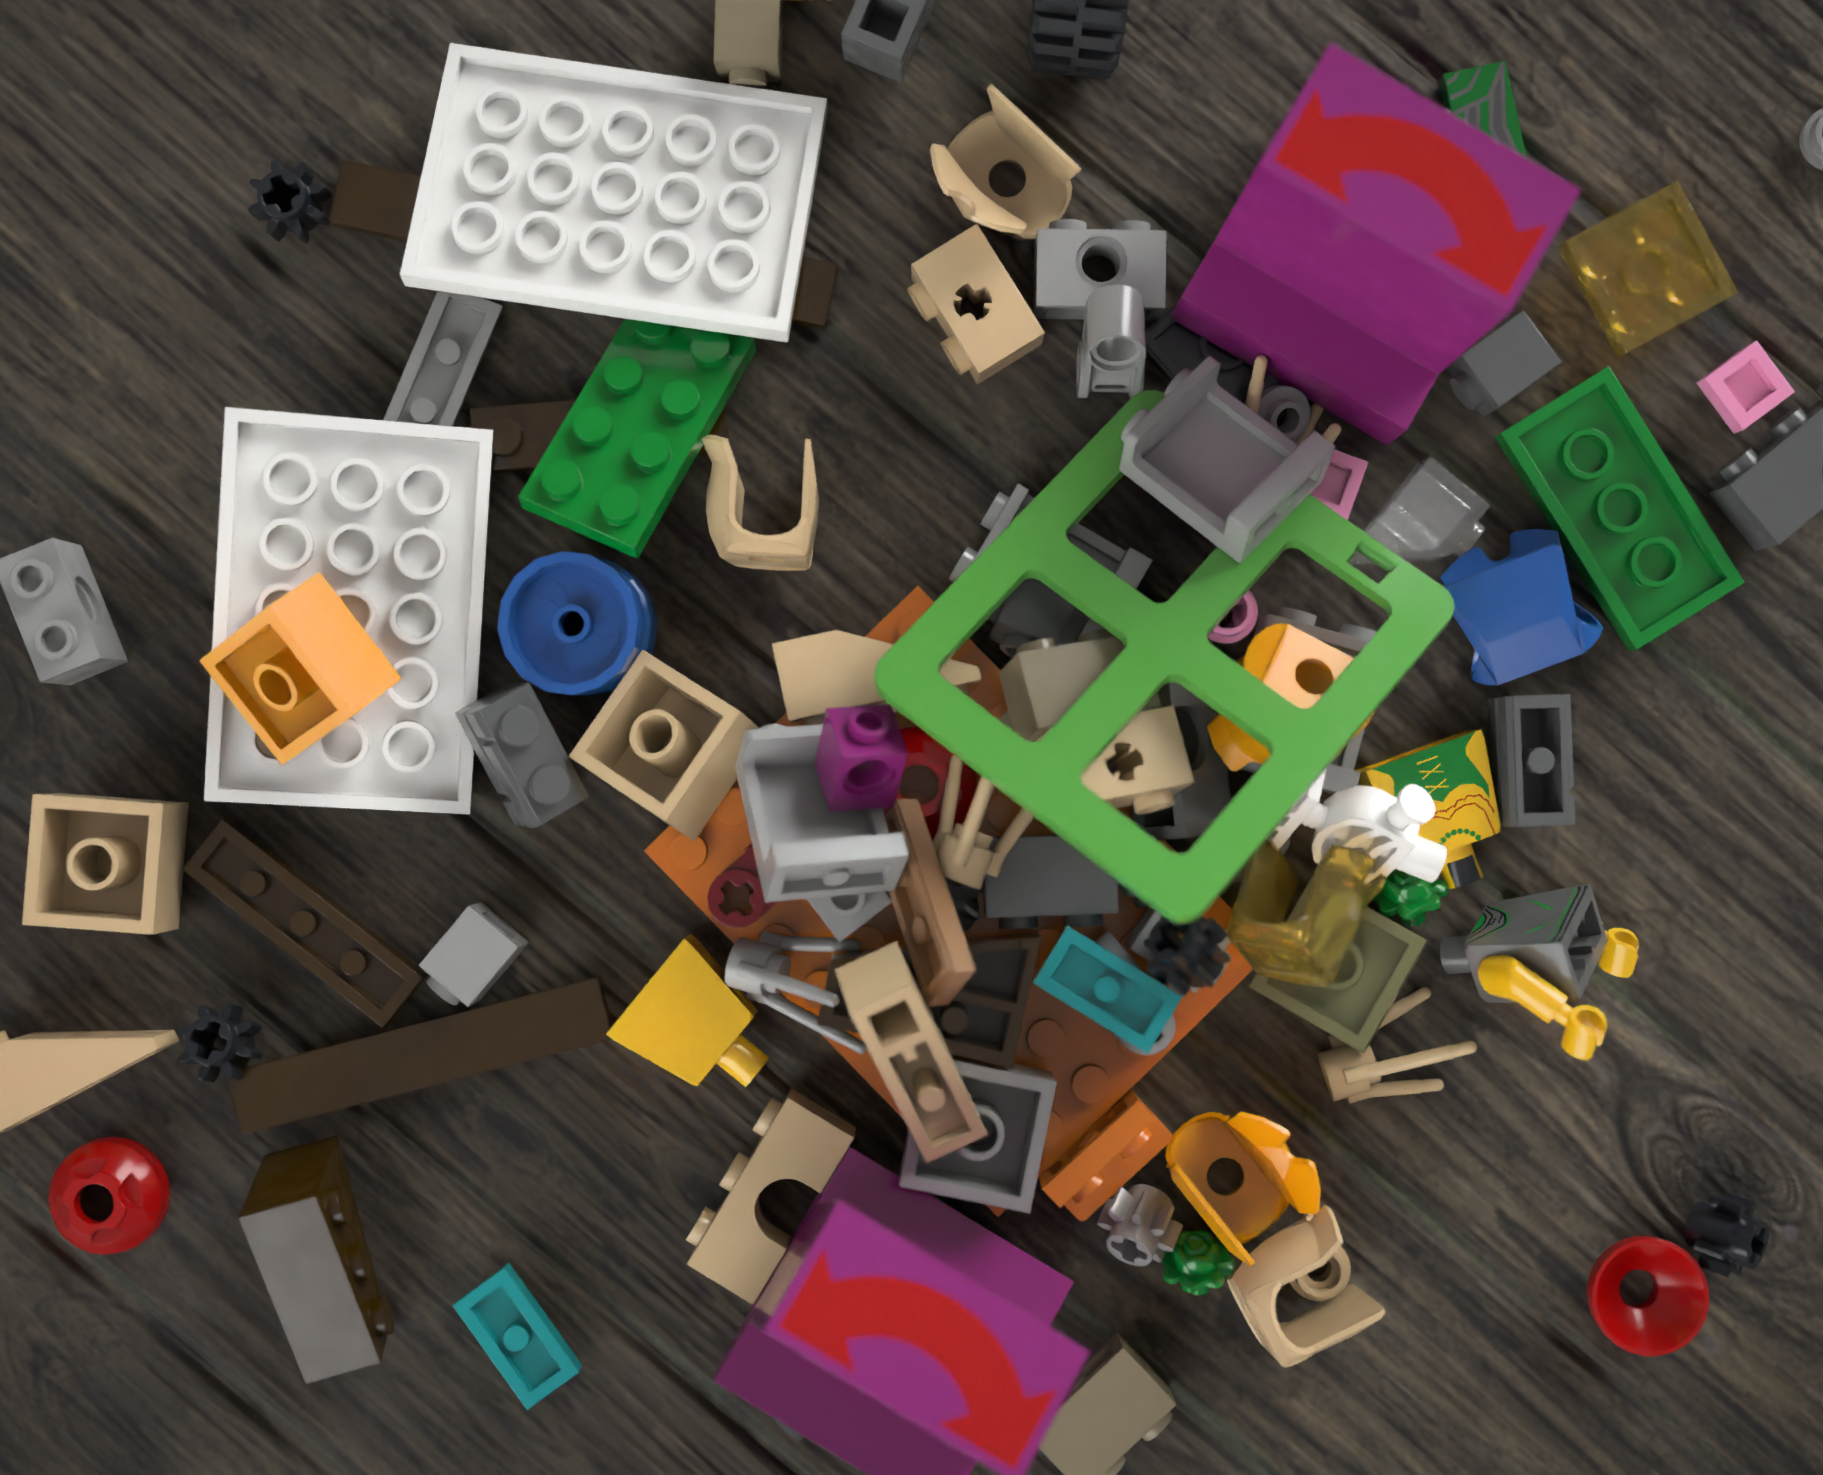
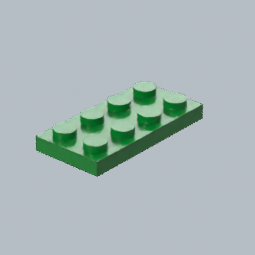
M624 319L518 496L522 508L638 559L703 446L702 438L711 432L755 355L754 338Z
M1609 366L1495 436L1496 441L1552 530L1558 531L1560 543L1628 651L1639 649L1745 583Z

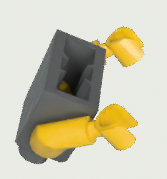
M1587 884L1493 902L1485 906L1469 935L1444 937L1442 939L1440 957L1442 966L1448 975L1472 973L1479 997L1487 1003H1520L1549 1024L1554 1019L1565 1026L1561 1040L1562 1048L1572 1057L1580 1060H1589L1594 1054L1596 1045H1602L1607 1030L1606 1018L1598 1008L1584 1005L1572 1008L1565 1002L1580 1001L1597 963L1608 974L1622 978L1630 977L1633 974L1638 959L1639 942L1635 934L1628 929L1612 928L1609 931L1604 930L1603 921H1601L1591 885Z

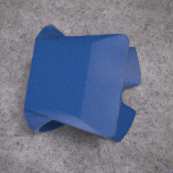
M1544 529L1515 531L1510 534V554L1505 559L1491 561L1481 548L1474 547L1453 562L1440 576L1445 585L1444 588L1451 594L1454 601L1453 616L1475 649L1470 677L1479 684L1499 686L1584 654L1594 645L1602 633L1603 626L1572 599L1558 531Z

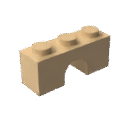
M792 1088L783 1103L773 1097L770 1099L752 1131L762 1136L749 1158L738 1152L719 1186L729 1191L717 1212L705 1207L686 1238L687 1242L695 1246L687 1265L754 1305L786 1252L790 1240V1235L772 1225L763 1215L759 1203L761 1191L774 1181L794 1179L821 1194L855 1137L856 1127Z

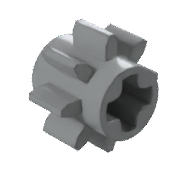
M1145 1184L1133 1185L1128 1191L1122 1187L1118 1188L1114 1199L1106 1201L1097 1222L1098 1226L1110 1231L1106 1239V1246L1110 1253L1122 1262L1134 1266H1146L1150 1264L1152 1259L1158 1263L1162 1262L1166 1251L1173 1252L1183 1228L1182 1224L1171 1220L1175 1209L1171 1199L1161 1190Z

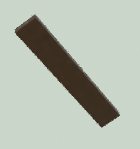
M596 976L243 1067V1079L240 1081L228 1079L241 1133L244 1135L612 1040L606 1033L613 1024L601 977Z

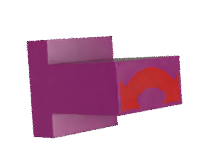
M1330 43L1170 317L1196 334L1207 338L1208 341L1235 357L1245 360L1244 362L1254 367L1256 357L1264 355L1268 362L1266 375L1269 374L1283 385L1298 389L1308 400L1388 446L1408 429L1438 375L1511 312L1581 190Z
M849 1147L821 1194L818 1192L789 1242L786 1252L750 1309L711 1378L726 1390L867 1475H970L977 1461L1000 1475H1024L1090 1351L1050 1328L1074 1281L924 1191L899 1187L898 1175Z

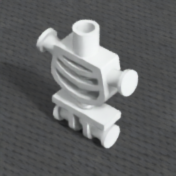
M1326 770L1271 833L1267 842V847L1278 851L1300 824L1303 823L1304 826H1309L1311 829L1315 828L1312 842L1313 861L1322 869L1330 872L1331 884L1336 890L1345 895H1358L1362 893L1368 883L1376 886L1380 885L1394 869L1432 883L1439 876L1447 856L1446 846L1418 836L1419 826L1429 821L1435 811L1434 802L1426 790L1417 785H1408L1399 791L1396 798L1378 788L1357 785L1336 792L1325 800L1322 805L1318 802Z

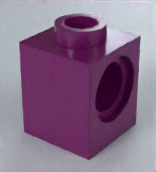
M890 704L826 709L814 763L829 812L892 808L894 806L908 752Z

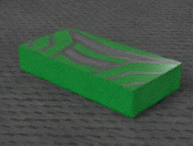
M1505 61L1445 73L1441 76L1438 82L1446 111L1527 158Z

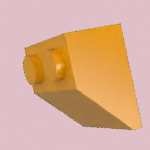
M320 572L266 607L199 660L281 765L345 722L402 679Z

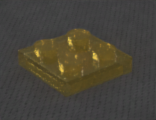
M1678 181L1569 238L1558 246L1618 357L1738 293Z

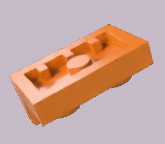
M1130 1089L1059 1157L1049 1169H1046L1038 1177L1041 1187L1059 1208L1065 1205L1077 1220L1085 1221L1114 1195L1118 1188H1121L1172 1141V1133Z

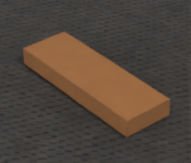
M897 799L894 806L885 816L889 833L903 832L909 857L895 890L889 891L924 1001L927 1006L948 1005L976 969L918 799Z

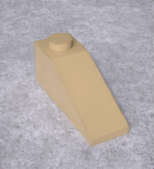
M897 941L835 969L849 1014L926 1163L987 1136L988 1134Z
M174 1030L33 1032L9 1039L6 1031H1L0 1133L30 1120L179 1042L180 1040Z

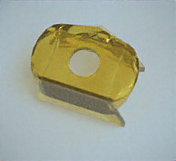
M1268 837L1244 866L1237 900L1229 919L1227 937L1254 971L1260 975L1303 985L1329 987L1337 974L1341 961L1356 936L1366 906L1382 890L1386 877L1380 874L1368 884H1364V880L1375 865L1376 860L1360 850L1332 844L1315 869L1305 914L1297 920L1283 923L1298 886V877L1271 838ZM1277 956L1288 959L1289 961L1279 959Z

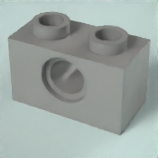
M1075 219L1055 220L1049 223V228H1038L1034 242V316L1036 319H1084L1086 301L1089 295L1096 289L1106 285L1119 284L1138 290L1143 296L1145 320L1157 321L1165 309L1167 230H1150V223L1138 220L1115 222L1112 224V230L1087 229L1086 222ZM1091 256L1105 257L1113 264L1116 276L1106 282L1093 281L1084 273L1082 262Z
M52 537L0 558V583L40 682L72 685L128 662L82 545Z

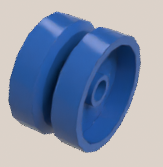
M561 551L536 558L514 576L501 599L497 629L504 655L521 678L545 692L596 696L614 691L642 650L652 654L655 649L658 620L651 595L634 573L611 560L590 554ZM580 614L583 618L584 626L582 631L575 636L573 626L581 624L577 618V615Z

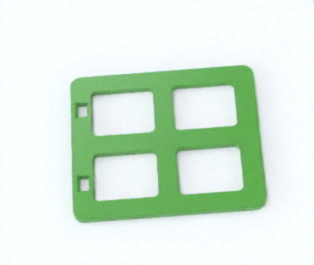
M1145 390L1135 394L880 658L875 667L874 680L875 688L882 699L1165 918L1178 923H1188L1198 919L1205 913L1446 628L1454 612V601L1451 594L1442 585L1311 494L1241 564L1217 547L1167 602L1155 603L1072 544L1066 537L1124 475L1119 468L1124 446L1121 435L1125 426L1138 411L1143 408L1151 411L1163 400L1164 396L1163 392L1157 390ZM1288 548H1296L1304 552L1382 607L1389 617L1316 704L1308 709L1296 707L1211 645L1207 639L1210 632L1279 555ZM1356 551L1388 572L1379 584L1349 564ZM1030 578L1040 580L1120 639L1125 645L1124 650L1053 728L1037 742H1029L1023 739L948 682L939 673L941 667L1024 580ZM1169 682L1181 684L1264 745L1270 754L1267 761L1194 846L1184 854L1171 852L1087 788L1081 780L1082 775L1164 684Z

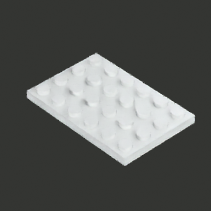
M450 43L400 276L402 281L408 287L788 342L827 116V98Z
M225 407L212 650L266 607L320 572L402 679L345 722L281 765L211 676L204 801L470 814L474 748L455 712L477 700L493 430Z

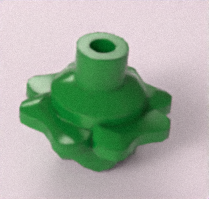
M1394 869L1380 885L1371 887L1368 894L1370 900L1378 905L1381 915L1390 917L1398 914L1404 925L1415 927L1424 923L1426 911H1434L1440 908V898L1446 896L1449 891L1447 883L1438 877L1434 882L1430 883Z
M1201 1229L1181 1232L1173 1252L1166 1251L1160 1263L1164 1267L1163 1280L1166 1283H1180L1183 1291L1193 1295H1203L1210 1288H1220L1224 1285V1275L1232 1274L1235 1271V1261L1230 1257L1228 1249L1219 1238L1214 1239L1209 1231Z

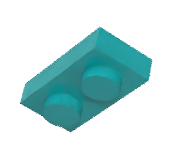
M1069 926L1064 930L1033 981L1040 988L1147 1054L1183 997Z
M510 1263L504 1265L461 1296L452 1305L526 1410L578 1374L583 1366Z

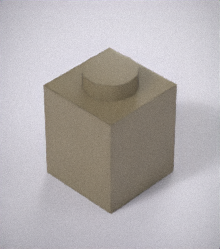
M715 0L714 65L719 81L765 89L767 83H782L783 0Z

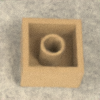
M642 650L568 757L695 841L737 780L735 765L744 732L750 729H758L759 727L741 711Z
M65 793L33 794L22 925L152 935L179 929L183 882L182 869L184 867L189 803Z

